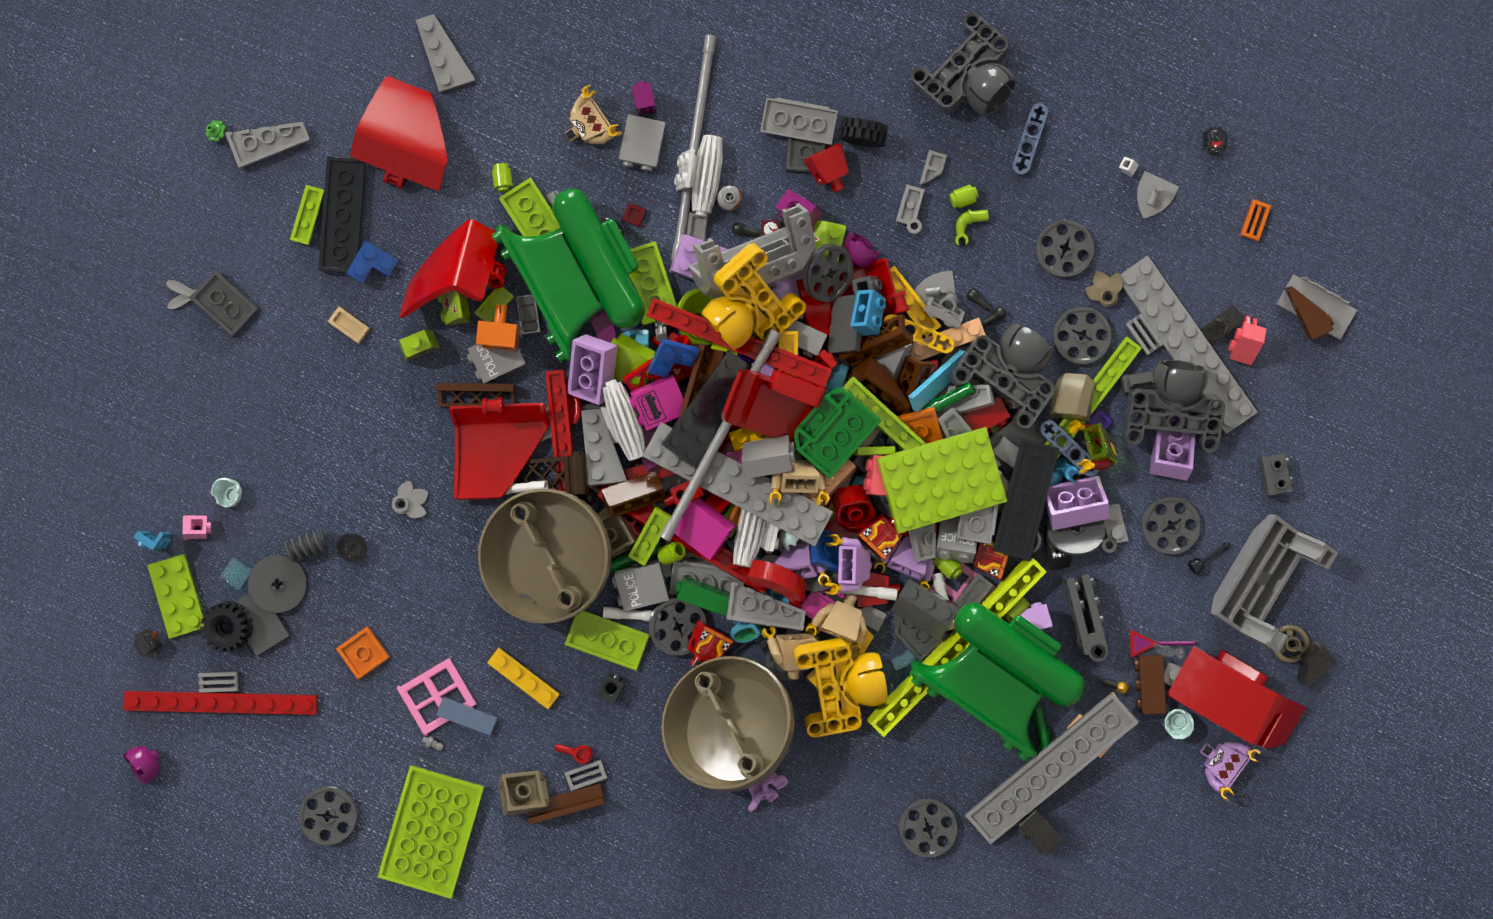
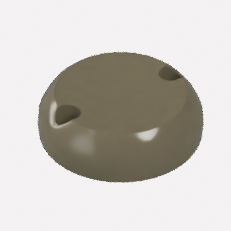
M556 489L528 490L503 502L488 519L481 534L478 547L479 570L482 581L490 596L509 614L532 623L547 624L561 622L587 609L602 592L611 568V543L608 532L599 515L580 498ZM520 509H521V511H522V513H523L525 519H522L521 514H520ZM520 593L527 594L533 600L521 598L519 595ZM565 596H567L571 604L566 602Z
M724 656L695 666L675 685L664 707L661 727L662 739L672 764L689 781L709 790L735 792L761 783L780 766L792 743L795 717L789 694L774 673L753 660L736 656Z

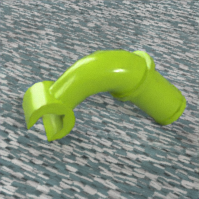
M968 209L958 218L956 222L957 236L955 237V244L959 246L958 239L961 237L964 238L965 245H967L968 237L965 235V228L968 224L989 220L988 210L971 211Z

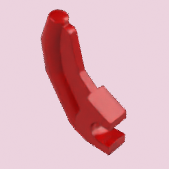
M568 394L571 424L577 425L582 415V403L580 398Z

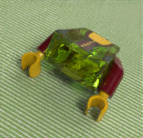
M1075 419L1068 425V427H1071L1069 430L1071 434L1075 435L1079 430H1082L1085 436L1090 460L1084 459L1077 464L1083 467L1079 471L1081 474L1086 473L1090 469L1107 470L1118 462L1113 441L1101 422L1095 425L1087 423L1082 425L1079 420Z

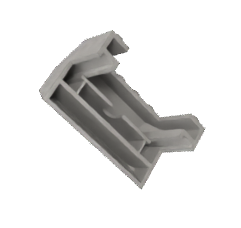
M800 203L795 204L796 206L790 209H782L785 227L721 252L719 245L715 246L714 240L711 238L699 245L694 244L697 262L688 265L696 286L706 296L713 299L725 296L714 283V275L751 243L758 245L768 256L766 264L757 273L769 288L797 277L816 247L808 210Z
M1269 514L1252 531L1216 591L1210 614L1249 639L1279 653L1288 636L1279 632L1280 630L1264 622V619L1301 558L1329 570L1338 552L1326 543L1297 531L1279 516Z

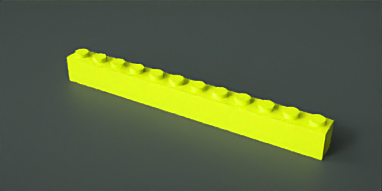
M1031 557L1030 561L1023 559L980 604L1002 618L1046 571L1034 558ZM954 629L922 663L930 666L947 663L960 655L970 643L960 637ZM911 675L888 696L886 703L879 705L866 718L883 737L927 694L926 690L928 687L924 683L920 688L912 683L911 679L913 677Z

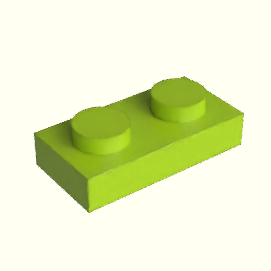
M504 287L494 289L474 313L483 321L493 322L495 304H499L502 309V305L507 306L514 296Z

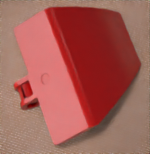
M386 76L356 128L350 156L385 170L383 182L386 184L389 182L402 189L406 179L439 191L448 160L439 117L431 93Z
M470 219L450 234L426 259L408 284L399 317L404 318L427 302L453 290L474 300L482 301L487 284L494 289L502 288L507 268L494 260L498 244L494 241L492 234L496 231L476 220Z
M887 258L874 261L868 267L853 268L851 281L845 292L840 296L855 295L852 280L867 276H878L882 283L881 294L886 298V313L882 316V322L887 315L895 314L899 316L901 313L910 310L905 299L906 291L898 293L895 291ZM844 271L839 276L840 281L844 278ZM803 278L796 280L800 299L806 304L804 315L807 326L823 332L829 337L833 301L822 302L812 298L805 290ZM819 283L814 285V292L818 289ZM832 286L828 288V295L832 292ZM869 336L864 337L861 341V344H863Z
M499 397L496 400L483 398L482 405L449 407L451 420L455 427V500L503 498L530 460L550 426V419L544 403L506 404L504 398Z

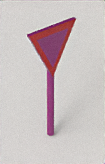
M1130 629V658L1156 645H1196V642H1155Z

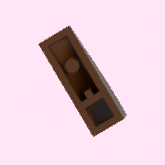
M1294 287L1284 288L1308 340H1313L1334 330L1332 327L1334 322L1330 315H1327L1325 311Z

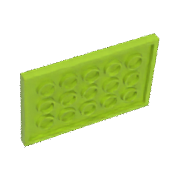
M986 427L876 458L897 534L1007 502Z
M410 765L377 877L452 899L485 786Z

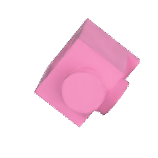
M183 516L184 540L207 539V534H211V522H208L207 516Z

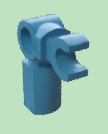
M1060 458L1055 464L1050 486L1059 484L1063 480V476L1071 483H1074L1073 475H1081V473L1068 460Z

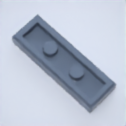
M444 696L436 716L487 735H491L497 720L495 715Z

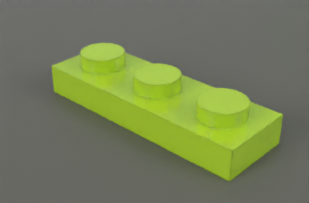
M309 185L305 186L290 237L291 241L310 246L324 198L323 189Z
M655 507L628 557L645 566L659 543L660 535L666 523L670 520L671 515Z

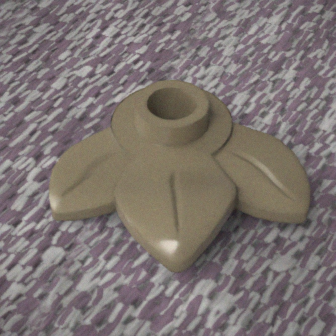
M1096 271L1093 278L1094 286L1085 288L1088 297L1091 300L1100 301L1103 306H1114L1118 301V293L1123 287L1121 275L1115 273L1109 278L1105 273ZM1107 294L1112 295V299L1110 301L1105 300V296Z

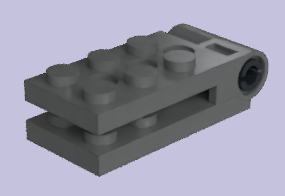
M1085 573L1076 575V581L1074 577L1063 578L1062 583L1079 652L1090 660L1103 661L1108 655V648L1102 626H1105L1102 614H1099L1097 608L1100 607L1099 598L1093 592V588H1095L1094 579ZM1078 592H1081L1082 599H1079ZM1084 610H1085V612H1086V616H1087V620H1088V625H1089V629H1090L1089 632H1087V628H1086V624H1085V620H1084V616H1083V612H1082V611H1084Z

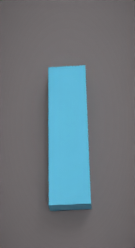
M960 349L908 396L914 411L919 412L951 382L950 374L965 351Z

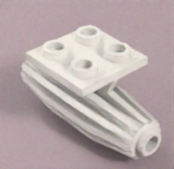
M703 135L697 156L694 155L695 149H690L681 153L677 160L679 172L674 180L676 191L692 187V211L696 212V216L707 217V214H711L718 193L723 154L722 138L715 135Z
M616 379L605 383L606 386L603 387L606 406L600 408L613 444L617 442L620 444L629 461L643 457L646 450L642 428L637 420V416L640 414L637 408H632L630 403L632 396L629 397L621 381L617 382Z
M742 509L734 540L733 564L750 568L753 560L757 557L760 547L767 554L772 553L773 550L775 551L778 548L780 539L777 538V533L781 529Z

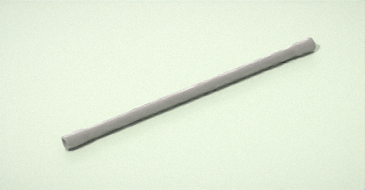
M705 35L703 61L689 150L695 149L694 155L696 156L699 150L712 58L717 37L714 35ZM692 187L682 191L676 237L672 250V261L681 235H686Z
M772 329L770 330L750 370L760 373L771 351L776 346L781 336L780 333ZM722 421L675 511L666 523L660 535L663 539L671 541L682 516L732 424Z

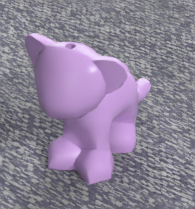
M774 771L761 783L748 788L752 795V801L748 806V810L750 812L756 810L760 800L767 799L769 803L775 800L779 795L774 789L769 788L768 784H772V786L779 790L788 784L787 778L784 775L778 776Z

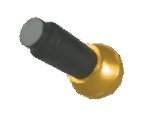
M1101 678L1100 680L1101 684L1115 689L1121 695L1129 691V685L1126 682H1115L1107 678Z

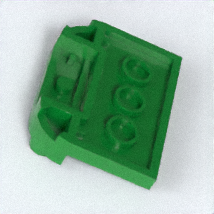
M838 387L826 393L820 407H814L799 424L794 435L796 449L831 479L882 419L857 399L850 390Z

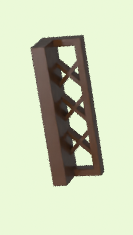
M901 314L882 322L880 331L883 329L884 331L877 338L876 335H862L861 341L864 337H869L860 345V352L839 354V360L851 369L870 358L875 359L913 343V336L905 330V316ZM899 323V328L891 331L895 324Z
M700 344L699 354L693 366L678 418L683 414L726 353L725 351L712 349L705 344Z
M906 356L898 387L909 403L908 396L932 375L934 363L919 361L912 356ZM911 363L915 365L913 373L910 371ZM906 381H908L909 384L908 391H906L905 389ZM911 403L909 408L896 414V416L915 412L912 409Z
M437 383L436 385L438 407L482 405L479 397L484 392H489L494 397L492 400L498 399L502 393H511V404H515L514 384ZM443 392H451L455 396L450 403H442ZM465 392H470L475 398L470 403H464L459 397Z
M601 783L549 797L550 802L546 808L528 812V822L533 824L604 804L606 801Z

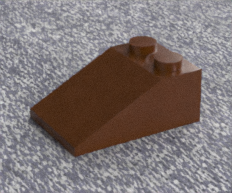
M870 358L848 371L844 385L851 377H855L895 415L909 408L910 403L888 370L878 361Z

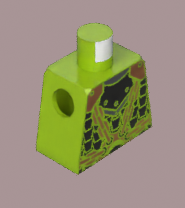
M422 330L399 340V345L406 362L440 348L433 330Z

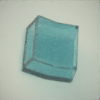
M233 557L219 577L239 590L250 575L252 568L238 558Z
M907 648L899 655L890 658L894 670L904 668L916 659Z

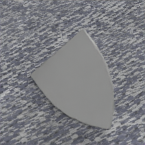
M1144 171L1137 188L1138 208L1143 219L1154 216L1164 210L1173 200L1179 186Z
M944 271L929 276L916 287L915 293L925 305L932 295L940 299L946 293H952L956 296L953 272ZM944 301L946 307L953 306L951 301Z

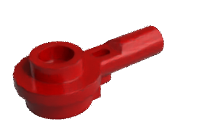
M557 743L555 745L554 751L572 755L580 764L590 762L593 757L592 749L587 745H580L577 748Z

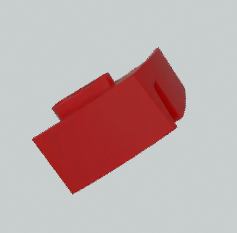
M773 369L771 376L753 370H739L722 411L721 419L735 426L770 437L789 435L790 441L795 443V430L814 407H820L827 389L778 369Z
M1195 646L1191 649L1167 694L1254 746L1258 744L1263 748H1274L1285 744L1307 708L1265 686L1269 676L1227 651L1221 649L1217 658H1214Z

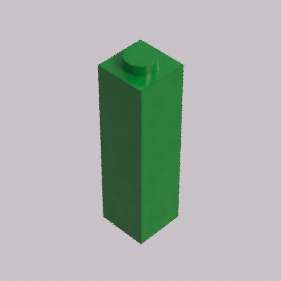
M684 575L682 580L677 582L674 591L677 592L678 600L724 616L727 615L730 592Z

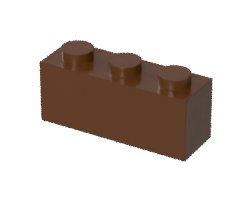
M656 471L601 490L603 502L611 518L665 500L664 487Z
M1137 655V660H1134V671L1137 672L1138 679H1135V690L1139 692V698L1136 699V708L1140 710L1141 714L1166 713L1163 655Z

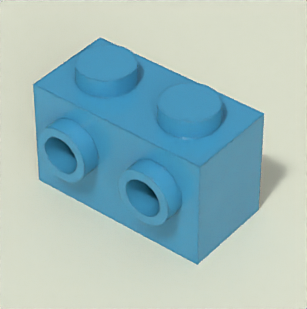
M873 289L857 291L850 327L863 336L879 335L886 298Z

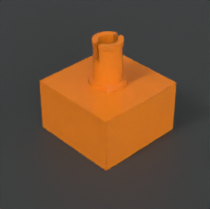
M495 304L494 322L478 321L476 345L480 348L518 351L521 328L517 324L506 323L508 306L502 305L501 309L499 304Z

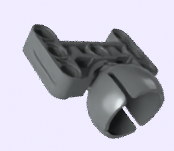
M970 12L965 15L963 20L965 30L970 36L933 74H930L922 67H917L911 72V80L913 86L944 113H953L965 100L964 98H966L975 112L983 116H989V114H993L1001 108L1012 94L1011 89H1015L1017 85V79L1009 68L1000 65L1010 52L1006 37L980 15ZM972 21L977 22L975 26L968 25ZM985 33L991 34V36L988 38L982 37ZM998 45L1005 46L1002 50L996 49ZM960 60L965 61L963 65H956ZM918 76L925 77L922 81H916ZM932 88H938L936 93L929 92ZM945 100H952V103L949 105L943 104Z
M1014 323L1003 333L1000 345L986 335L975 338L952 370L950 381L955 386H961L967 383L973 376L984 385H990L994 392L1019 409L1013 417L1012 424L1017 430H1024L1033 425L1055 391V386L1051 381L1041 374H1037L1050 361L1053 348L1033 330L1027 327L1022 328L1020 324ZM979 340L985 343L984 350L978 347L977 343ZM968 356H971V357L974 358V360H975L974 365H969V364H968V362H967V357H968ZM957 372L963 373V381H959L957 379ZM999 378L1005 380V388L1000 387L998 383ZM1041 385H1045L1047 387V394H1043L1041 392ZM1031 400L1037 403L1036 410L1030 407ZM1020 416L1026 418L1027 423L1025 426L1020 424Z
M1160 360L1154 370L1156 389L1134 387L1129 391L1123 426L1124 438L1129 444L1138 445L1143 440L1145 428L1199 434L1198 443L1204 451L1208 453L1215 452L1220 444L1225 403L1215 394H1203L1208 383L1207 368L1199 364L1195 366L1192 362ZM1142 393L1143 398L1135 401V396ZM1215 401H1218V406L1214 409H1211V404ZM1139 412V418L1133 420L1132 415ZM1178 416V420L1175 423H1170L1172 417ZM1211 420H1216L1214 426L1208 427V423ZM1132 431H1137V435L1134 438H1129V434ZM1207 439H1213L1210 445L1205 446Z

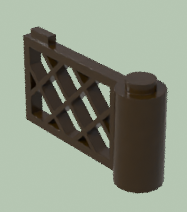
M582 451L571 452V456L530 458L527 463L531 468L527 476L521 472L516 479V483L531 482L529 478L535 472L540 477L539 481L548 482L549 489L558 490L555 486L562 480L565 483V492L572 495L589 494L587 456L582 455ZM558 461H564V470L561 473L554 468ZM541 463L549 467L544 474L537 470ZM551 470L558 476L553 484L546 478Z

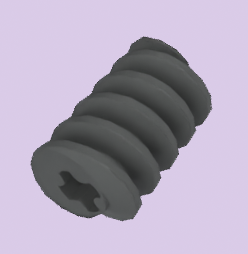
M320 528L319 535L315 531H312V537L305 533L304 540L299 535L298 542L290 538L289 545L284 540L286 552L293 562H297V558L303 560L305 555L308 558L311 557L312 552L318 555L319 549L323 553L327 550V540L322 528Z

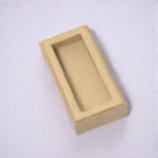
M339 306L327 321L358 344L361 343L370 330L369 327Z

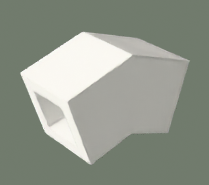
M1124 157L1119 168L1122 170V173L1132 177L1139 165L1133 159Z

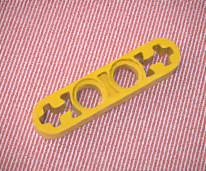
M895 314L887 315V316L883 319V322H885V321H887V320H889V319H892V317L894 318V317H896V316H898V315H895ZM905 319V327L910 324L915 328V333L912 335L914 342L941 353H950L954 349L955 344L951 337ZM894 326L891 331L896 330L899 327ZM925 332H930L933 335V340L930 343H925L922 340V335ZM937 335L940 336L939 341L949 340L950 348L943 350V346L938 343L934 347L933 344L936 342Z

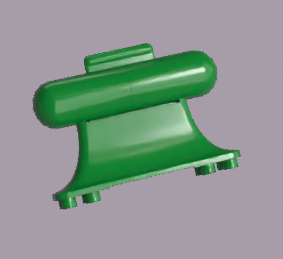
M576 188L563 190L554 198L552 211L560 228L543 235L527 237L515 234L507 225H499L496 227L497 231L492 234L497 244L502 243L506 247L501 251L502 256L506 261L510 259L517 265L546 319L547 326L551 331L546 337L551 345L556 344L559 346L560 350L555 352L560 362L571 361L573 340L578 337L582 327L599 311L605 309L611 322L622 329L636 326L645 315L644 302L629 274L638 269L639 265L614 219H609L601 224L587 196L583 191Z
M975 602L965 604L958 610L955 616L954 627L959 636L969 642L970 645L956 658L941 665L930 666L914 660L911 663L912 669L909 672L913 677L911 681L919 688L924 683L928 687L926 691L930 696L936 698L939 694L1000 734V737L1004 740L1003 746L1009 751H1012L1015 747L1019 751L1018 756L1022 760L1027 761L1030 757L1035 758L1037 751L1034 743L1029 739L1028 729L1032 713L1037 704L1045 696L1059 706L1067 707L1074 705L1081 699L1084 693V679L1078 672L1055 657L1061 650V644L1022 616L1017 615L1010 623H1007L982 604Z

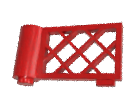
M680 335L673 340L694 346L687 335ZM653 358L623 377L624 382L631 391L645 386L643 385L645 378H654L653 382L663 378L647 373ZM674 363L669 375L673 373L674 368L682 369V373L674 376L676 382L679 383L691 375L693 366L689 367ZM634 377H641L639 384H631L630 380Z

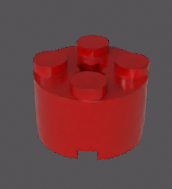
M864 485L840 487L835 491L832 504L837 522L840 525H844L846 529L854 530L866 526V522L870 519L872 521L875 516V510L870 495H866Z

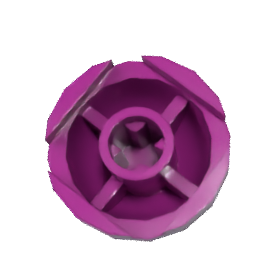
M853 231L848 233L842 243V247L851 256L853 267L856 265L868 267L881 254L878 249L875 252L872 249L874 245L861 235L856 233L853 236Z
M137 746L123 754L127 764L130 762L131 770L143 784L147 785L158 775L160 765L157 760L160 757L154 749L150 751L147 747Z

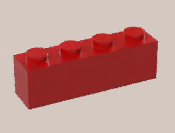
M998 397L994 399V405L971 411L961 417L972 430L986 427L989 433L991 432L990 427L997 424L999 428L1008 423L1007 419L1010 418V415L1003 401ZM940 427L943 439L947 438L942 427Z

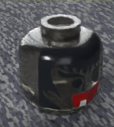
M1219 126L1209 127V130L1204 131L1202 135V149L1207 151L1208 155H1221L1227 149V132L1221 130Z
M148 628L135 635L136 638L133 644L141 657L148 656V658H152L159 654L158 650L162 647V642L156 631H150Z

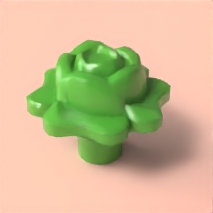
M213 120L206 127L208 140L219 142L224 137L226 126L223 125L222 121Z

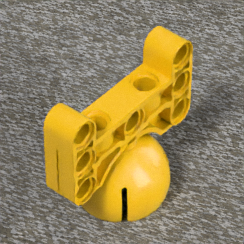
M754 243L743 248L714 275V283L725 296L713 299L702 311V315L716 332L721 333L723 340L734 350L744 345L749 340L753 331L763 341H765L771 329L781 334L806 310V304L794 293H788L779 300L757 273L766 264L768 256Z
M844 638L803 644L794 649L793 655L796 665L801 669L814 667L821 712L811 713L805 717L804 723L809 736L821 737L856 730L862 724L859 704L872 707L882 705L888 701L885 675L880 671L882 669V662L878 653H864L852 660L851 649L848 641ZM840 648H845V650L841 652L838 651ZM822 651L826 652L824 655H818ZM802 655H807V657L803 659L799 658Z

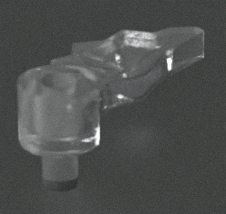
M1154 643L1157 653L1163 656L1171 657L1176 654L1180 659L1185 657V650L1182 647L1172 649L1169 646Z

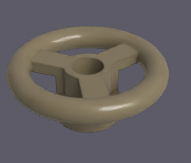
M1296 625L1280 627L1279 632L1283 633L1286 631L1288 638L1280 652L1273 651V653L1279 660L1286 663H1295L1302 660L1308 653L1310 646L1308 635L1302 628ZM1293 631L1298 632L1302 636L1304 647L1301 646V642L1297 637H1293ZM1292 640L1294 645L1290 648L1288 643ZM1286 650L1290 652H1301L1299 655L1295 657H1286L1282 655V653H1284Z

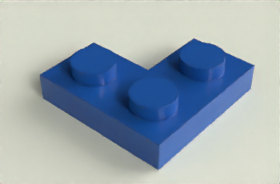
M364 241L346 275L361 284L364 283L372 268L389 277L398 259Z
M662 338L648 368L649 374L667 378L674 363L692 367L699 354L698 347Z

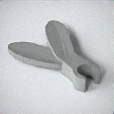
M175 280L167 281L166 284L169 289L181 294L173 298L168 303L167 308L177 309L191 301L189 297L196 290H192Z

